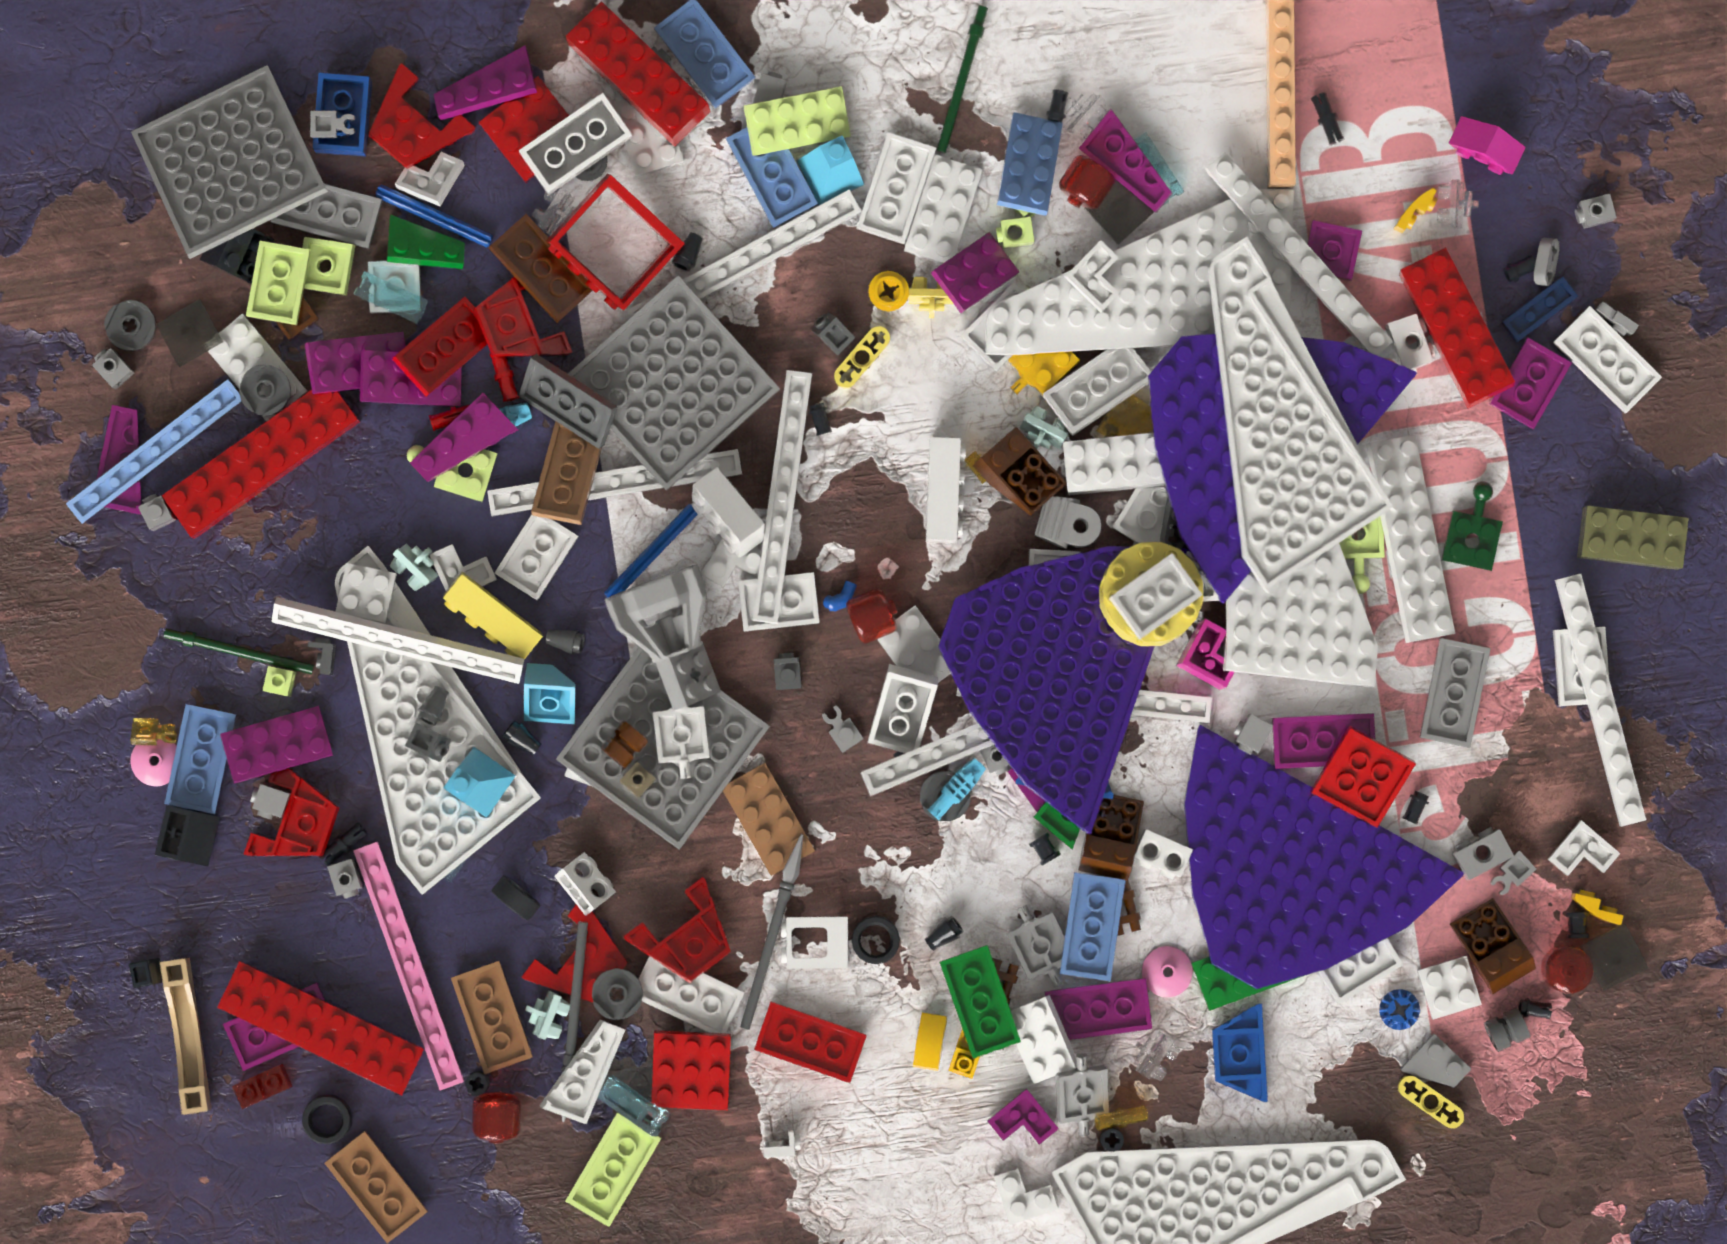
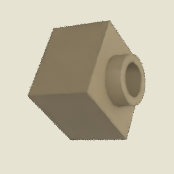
M636 762L621 778L620 783L639 799L656 778ZM635 775L642 776V783L635 784L633 777Z

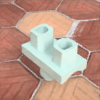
M1036 406L1030 414H1026L1019 429L1028 433L1026 438L1035 442L1033 446L1036 449L1039 445L1049 449L1050 445L1060 449L1068 435L1066 433L1067 428L1057 417L1053 425L1043 421L1047 412Z
M406 543L393 553L395 557L390 567L398 574L403 573L407 568L413 574L407 582L414 591L428 585L439 576L431 568L434 562L428 557L432 553L429 547L422 551L417 545L412 549Z
M548 990L545 1000L537 998L534 1007L527 1005L525 1010L532 1013L529 1023L535 1024L532 1034L546 1040V1037L558 1039L562 1026L552 1021L555 1013L566 1017L570 1010V1003L563 1000L560 995Z

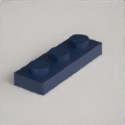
M1561 277L1501 323L1517 343L1576 299L1578 295L1566 279Z

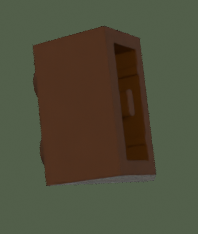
M1017 427L973 465L989 485L1030 516L1067 484Z
M1114 794L1113 799H1102L1091 833L1085 832L1078 871L1128 881L1133 867L1144 801Z
M1494 898L1450 923L1451 928L1492 994L1536 969L1533 956Z

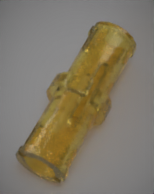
M1145 1105L1129 1109L1120 1107L1114 1112L1096 1114L1094 1120L1098 1131L1117 1126L1125 1128L1127 1124L1147 1121L1148 1112Z

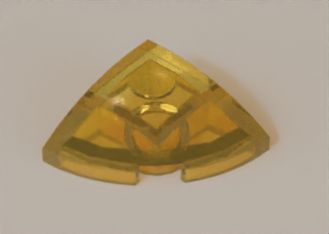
M1133 394L1108 411L1095 431L1107 437L1149 433L1153 430L1151 406Z

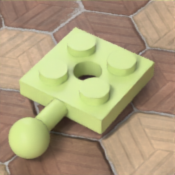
M304 237L303 248L311 250L304 289L347 295L355 245ZM326 259L330 260L332 264L331 269L326 273H322L320 271L321 262Z
M420 445L410 447L407 451L408 461L411 462L424 447ZM483 449L475 456L464 460L454 468L436 477L434 487L483 502L497 453ZM463 463H468L473 467L472 475L467 478L460 476L458 473V468Z
M1380 516L1362 527L1365 532L1362 540H1355L1350 535L1339 542L1344 558L1354 559L1355 575L1352 579L1358 594L1365 593L1370 587V581L1364 575V559L1385 557L1384 532Z

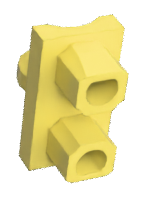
M913 278L912 288H909V304H919V311H929V318H934V311H944V304H953L938 282L937 289H927V278Z

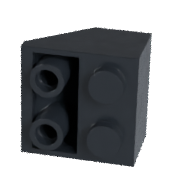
M252 228L203 252L200 261L252 284L259 241L273 243L274 239Z
M167 805L154 855L209 866L220 817Z

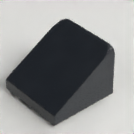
M160 958L129 963L133 989L163 983Z

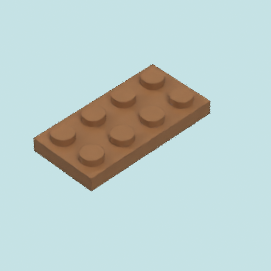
M555 421L531 510L532 516L582 525L602 447L598 449Z
M766 763L733 780L725 787L723 792L771 876L784 869L801 834H803L801 859L815 851Z
M500 961L451 978L484 1074L533 1057Z
M366 1131L325 1162L328 1169L387 1244L428 1212Z

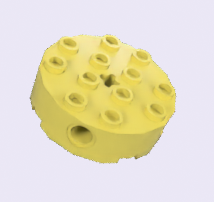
M1141 542L1123 550L1105 570L1099 586L1100 609L1108 624L1122 639L1139 646H1162L1179 638L1197 619L1203 603V581L1195 563L1180 549L1162 542ZM1173 553L1202 593V596L1139 640L1109 598Z

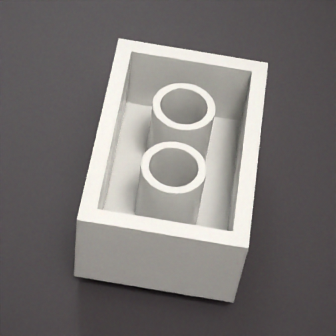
M718 467L693 484V509L698 515L706 517L711 531L715 535L720 534L725 540L723 541L724 546L731 554L735 552L740 558L763 541L765 524Z
M889 664L870 729L868 743L903 753L920 748L938 686V677Z

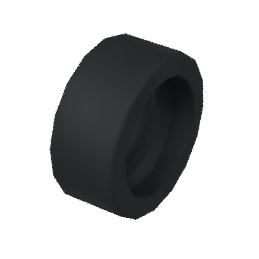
M505 875L501 877L491 890L500 901L527 921L531 919L541 906L533 896Z
M867 917L859 922L853 931L852 945L854 952L866 963L876 965L886 963L894 957L899 949L900 937L898 930L885 917ZM872 925L884 927L891 937L888 950L880 955L867 953L861 945L863 931Z
M323 1095L312 1100L306 1106L302 1117L305 1133L310 1139L321 1144H331L347 1135L352 1123L350 1107L344 1100L334 1095ZM325 1104L335 1106L342 1116V1124L339 1130L329 1135L318 1132L312 1122L314 1111L319 1106Z

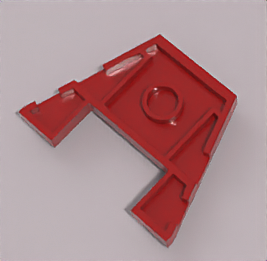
M401 63L370 129L369 136L408 169L435 154L436 151L447 145H452L466 135L472 134L476 127L462 115H458L442 131L438 130L403 99L407 92L418 82L419 78Z
M515 277L474 308L492 356H534L535 354L539 356H564L572 353L564 331L539 339L521 291L526 289Z
M290 768L271 773L268 782L290 789L292 792L276 839L272 840L251 833L244 855L323 856L340 807Z
M704 877L685 890V894L700 913L664 940L658 942L643 922L624 936L626 941L689 983L731 952Z
M576 904L568 914V917L577 924L578 921L588 922L581 999L593 1002L592 989L596 979L605 971L616 968L624 969L628 962L594 913L590 912L585 916ZM575 951L558 974H555L535 959L521 978L571 995Z

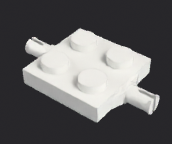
M684 707L677 710L670 708L666 711L653 712L658 764L669 762L679 764L680 779H685L684 768L686 769L687 778H691L689 763L696 759L709 758L704 707Z

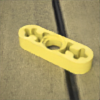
M881 326L873 327L836 369L834 379L839 387L847 389L854 386L890 342V334L887 329ZM882 332L885 334L883 336L885 342L883 344L878 342L873 347L877 352L873 354L872 350L863 344L867 341L870 345L874 341L872 334H880ZM860 350L868 352L870 356L869 361L864 365L858 364L855 361V354ZM851 361L861 371L857 373L854 370L850 375L852 381L850 383L848 381L842 383L839 373L841 371L846 373L851 368L847 363Z
M1412 1075L1404 1076L1399 1080V1093L1448 1128H1457L1463 1123V1111L1424 1082ZM1414 1080V1087L1419 1091H1422V1087L1426 1088V1091L1420 1095L1418 1102L1414 1100L1418 1095L1411 1091L1408 1094L1405 1093L1406 1087L1403 1086L1405 1082L1411 1083ZM1430 1094L1435 1095L1438 1099V1104L1433 1109H1427L1424 1105V1098ZM1443 1102L1447 1103L1443 1108L1449 1112L1457 1111L1456 1117H1458V1120L1456 1122L1450 1121L1448 1123V1117L1440 1112L1439 1117L1435 1115L1442 1108Z

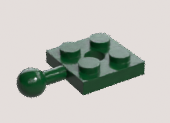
M1481 481L1473 488V495L1476 498L1473 515L1452 511L1441 560L1492 571L1503 521L1483 517L1486 501L1492 497L1493 488L1488 482ZM1473 533L1478 536L1479 543L1475 548L1466 546L1465 538L1468 534Z

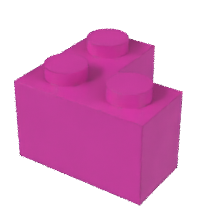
M1461 116L1448 143L1456 149L1455 153L1465 159H1469L1472 156L1475 160L1488 164V169L1499 175L1502 172L1513 174L1526 148L1499 126Z
M1207 619L1199 621L1176 666L1219 690L1227 688L1235 672L1223 671L1224 657L1216 653L1226 635V630Z

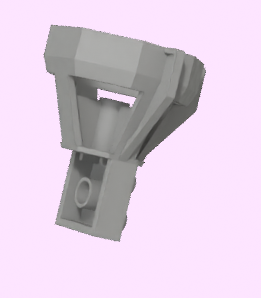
M698 564L605 598L616 629L646 651L652 658L651 661L656 663L673 710L687 707L721 692L704 644L700 641V629L707 595ZM683 605V613L677 616L673 614L664 617L649 626L643 620Z

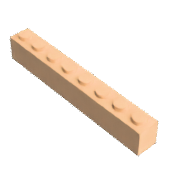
M1266 0L1268 189L1293 188L1296 185L1294 0Z

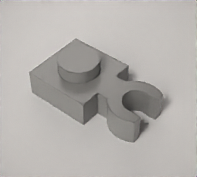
M311 111L310 136L311 138H337V130H342L343 133L348 135L354 134L355 129L346 128L345 122L355 120V116L345 114L341 118H337V111Z
M1604 302L1600 303L1595 310L1601 317L1607 319L1613 325L1612 328L1621 336L1634 334L1639 326L1619 311L1613 310Z
M834 706L833 708L837 713L835 719H829L825 713L822 714V717L826 723L833 725L834 728L829 731V734L843 753L863 740V737L850 718L844 722L842 721L841 710L839 707Z
M1518 850L1514 857L1508 859L1500 867L1504 874L1492 878L1490 884L1495 885L1496 882L1502 881L1504 888L1499 894L1504 895L1509 891L1512 882L1519 886L1536 868Z

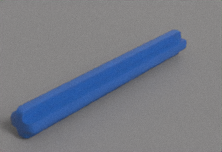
M380 185L377 188L375 194L377 198L475 243L489 247L493 240L492 234L389 187Z
M688 504L604 592L607 597L626 590L698 515L693 509L692 504Z

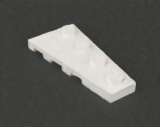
M599 1020L544 1098L540 1107L587 1124L625 1029Z

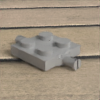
M1027 905L1023 906L1027 916H1025L1021 907L1017 910L1024 923L1018 929L1007 933V936L1028 980L1039 975L1048 974L1054 988L1058 986L1055 976L1059 984L1062 985L1064 982L1057 969L1061 966L1065 937L1053 912L1041 918H1033Z
M1081 1053V1055H1076V1069L1056 1073L1057 1120L1060 1124L1068 1122L1079 1123V1135L1088 1136L1090 1134L1089 1121L1097 1117L1109 1115L1108 1069L1105 1065L1087 1067V1054Z

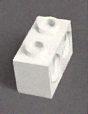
M1144 829L1136 847L1134 858L1138 859L1137 865L1149 870L1151 866L1161 869L1160 875L1173 880L1175 876L1181 878L1193 849ZM1148 843L1154 844L1157 848V853L1152 858H1147L1143 854V848ZM1172 853L1177 854L1180 858V864L1176 868H1170L1166 863L1168 855Z
M585 852L555 875V878L585 916L616 893L611 881L602 875L597 868L596 862L587 856ZM575 868L582 872L583 877L576 873ZM591 888L598 892L599 897L593 895Z

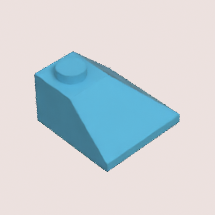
M843 135L817 147L797 160L818 206L849 189L852 191L864 185Z
M527 663L524 681V721L575 724L576 684L553 665Z
M473 747L443 789L487 818L516 775Z

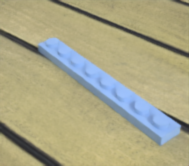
M227 379L72 498L66 505L83 524L241 402L239 392Z

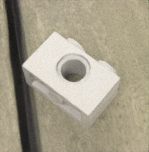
M1417 314L1385 325L1388 336L1394 341L1391 345L1399 365L1414 370L1433 362L1432 357L1435 356V352L1431 342H1426L1424 333L1427 332L1426 326L1422 318L1418 319ZM1412 336L1416 338L1418 342L1416 349H1409L1406 346V337Z

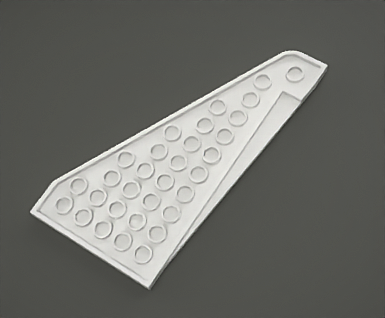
M1259 189L1293 228L1294 190ZM1229 199L1113 251L1119 258L1102 276L1120 294L1102 312L1065 278L1070 271L999 302L991 309L986 319L985 354L1027 355L1051 352L1173 346L1181 336L1215 334L1208 275L1209 267L1218 254L1246 236L1262 259L1272 279V283L1290 315L1292 267L1237 205Z
M1246 236L1213 259L1208 275L1242 557L1265 591L1393 508V505L1374 478L1274 287L1262 259Z
M1339 543L1265 591L1251 571L1226 600V643L1223 671L1375 687L1378 645Z
M369 546L347 562L388 571ZM346 564L339 569L336 575L335 589L337 598H339ZM395 582L387 622L383 624L430 635ZM347 641L396 864L423 895L540 800L541 797L525 779L452 667ZM438 686L449 693L441 721H438L436 726L420 720L417 716L419 714V707L434 687ZM415 723L451 739L448 752L441 762L405 746ZM473 747L516 775L487 818L443 789Z
M1371 1139L1118 1150L1115 1152L1092 1151L1085 1152L1051 1171L1091 1244H1264L1356 1203L1379 1195L1406 1180L1390 1150L1384 1144Z

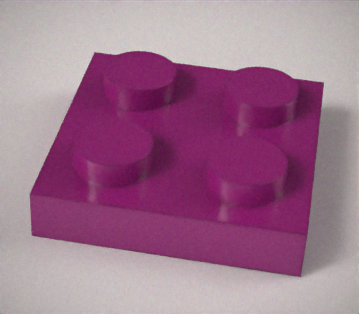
M1313 220L1307 242L1308 246L1338 279L1352 281L1362 231Z

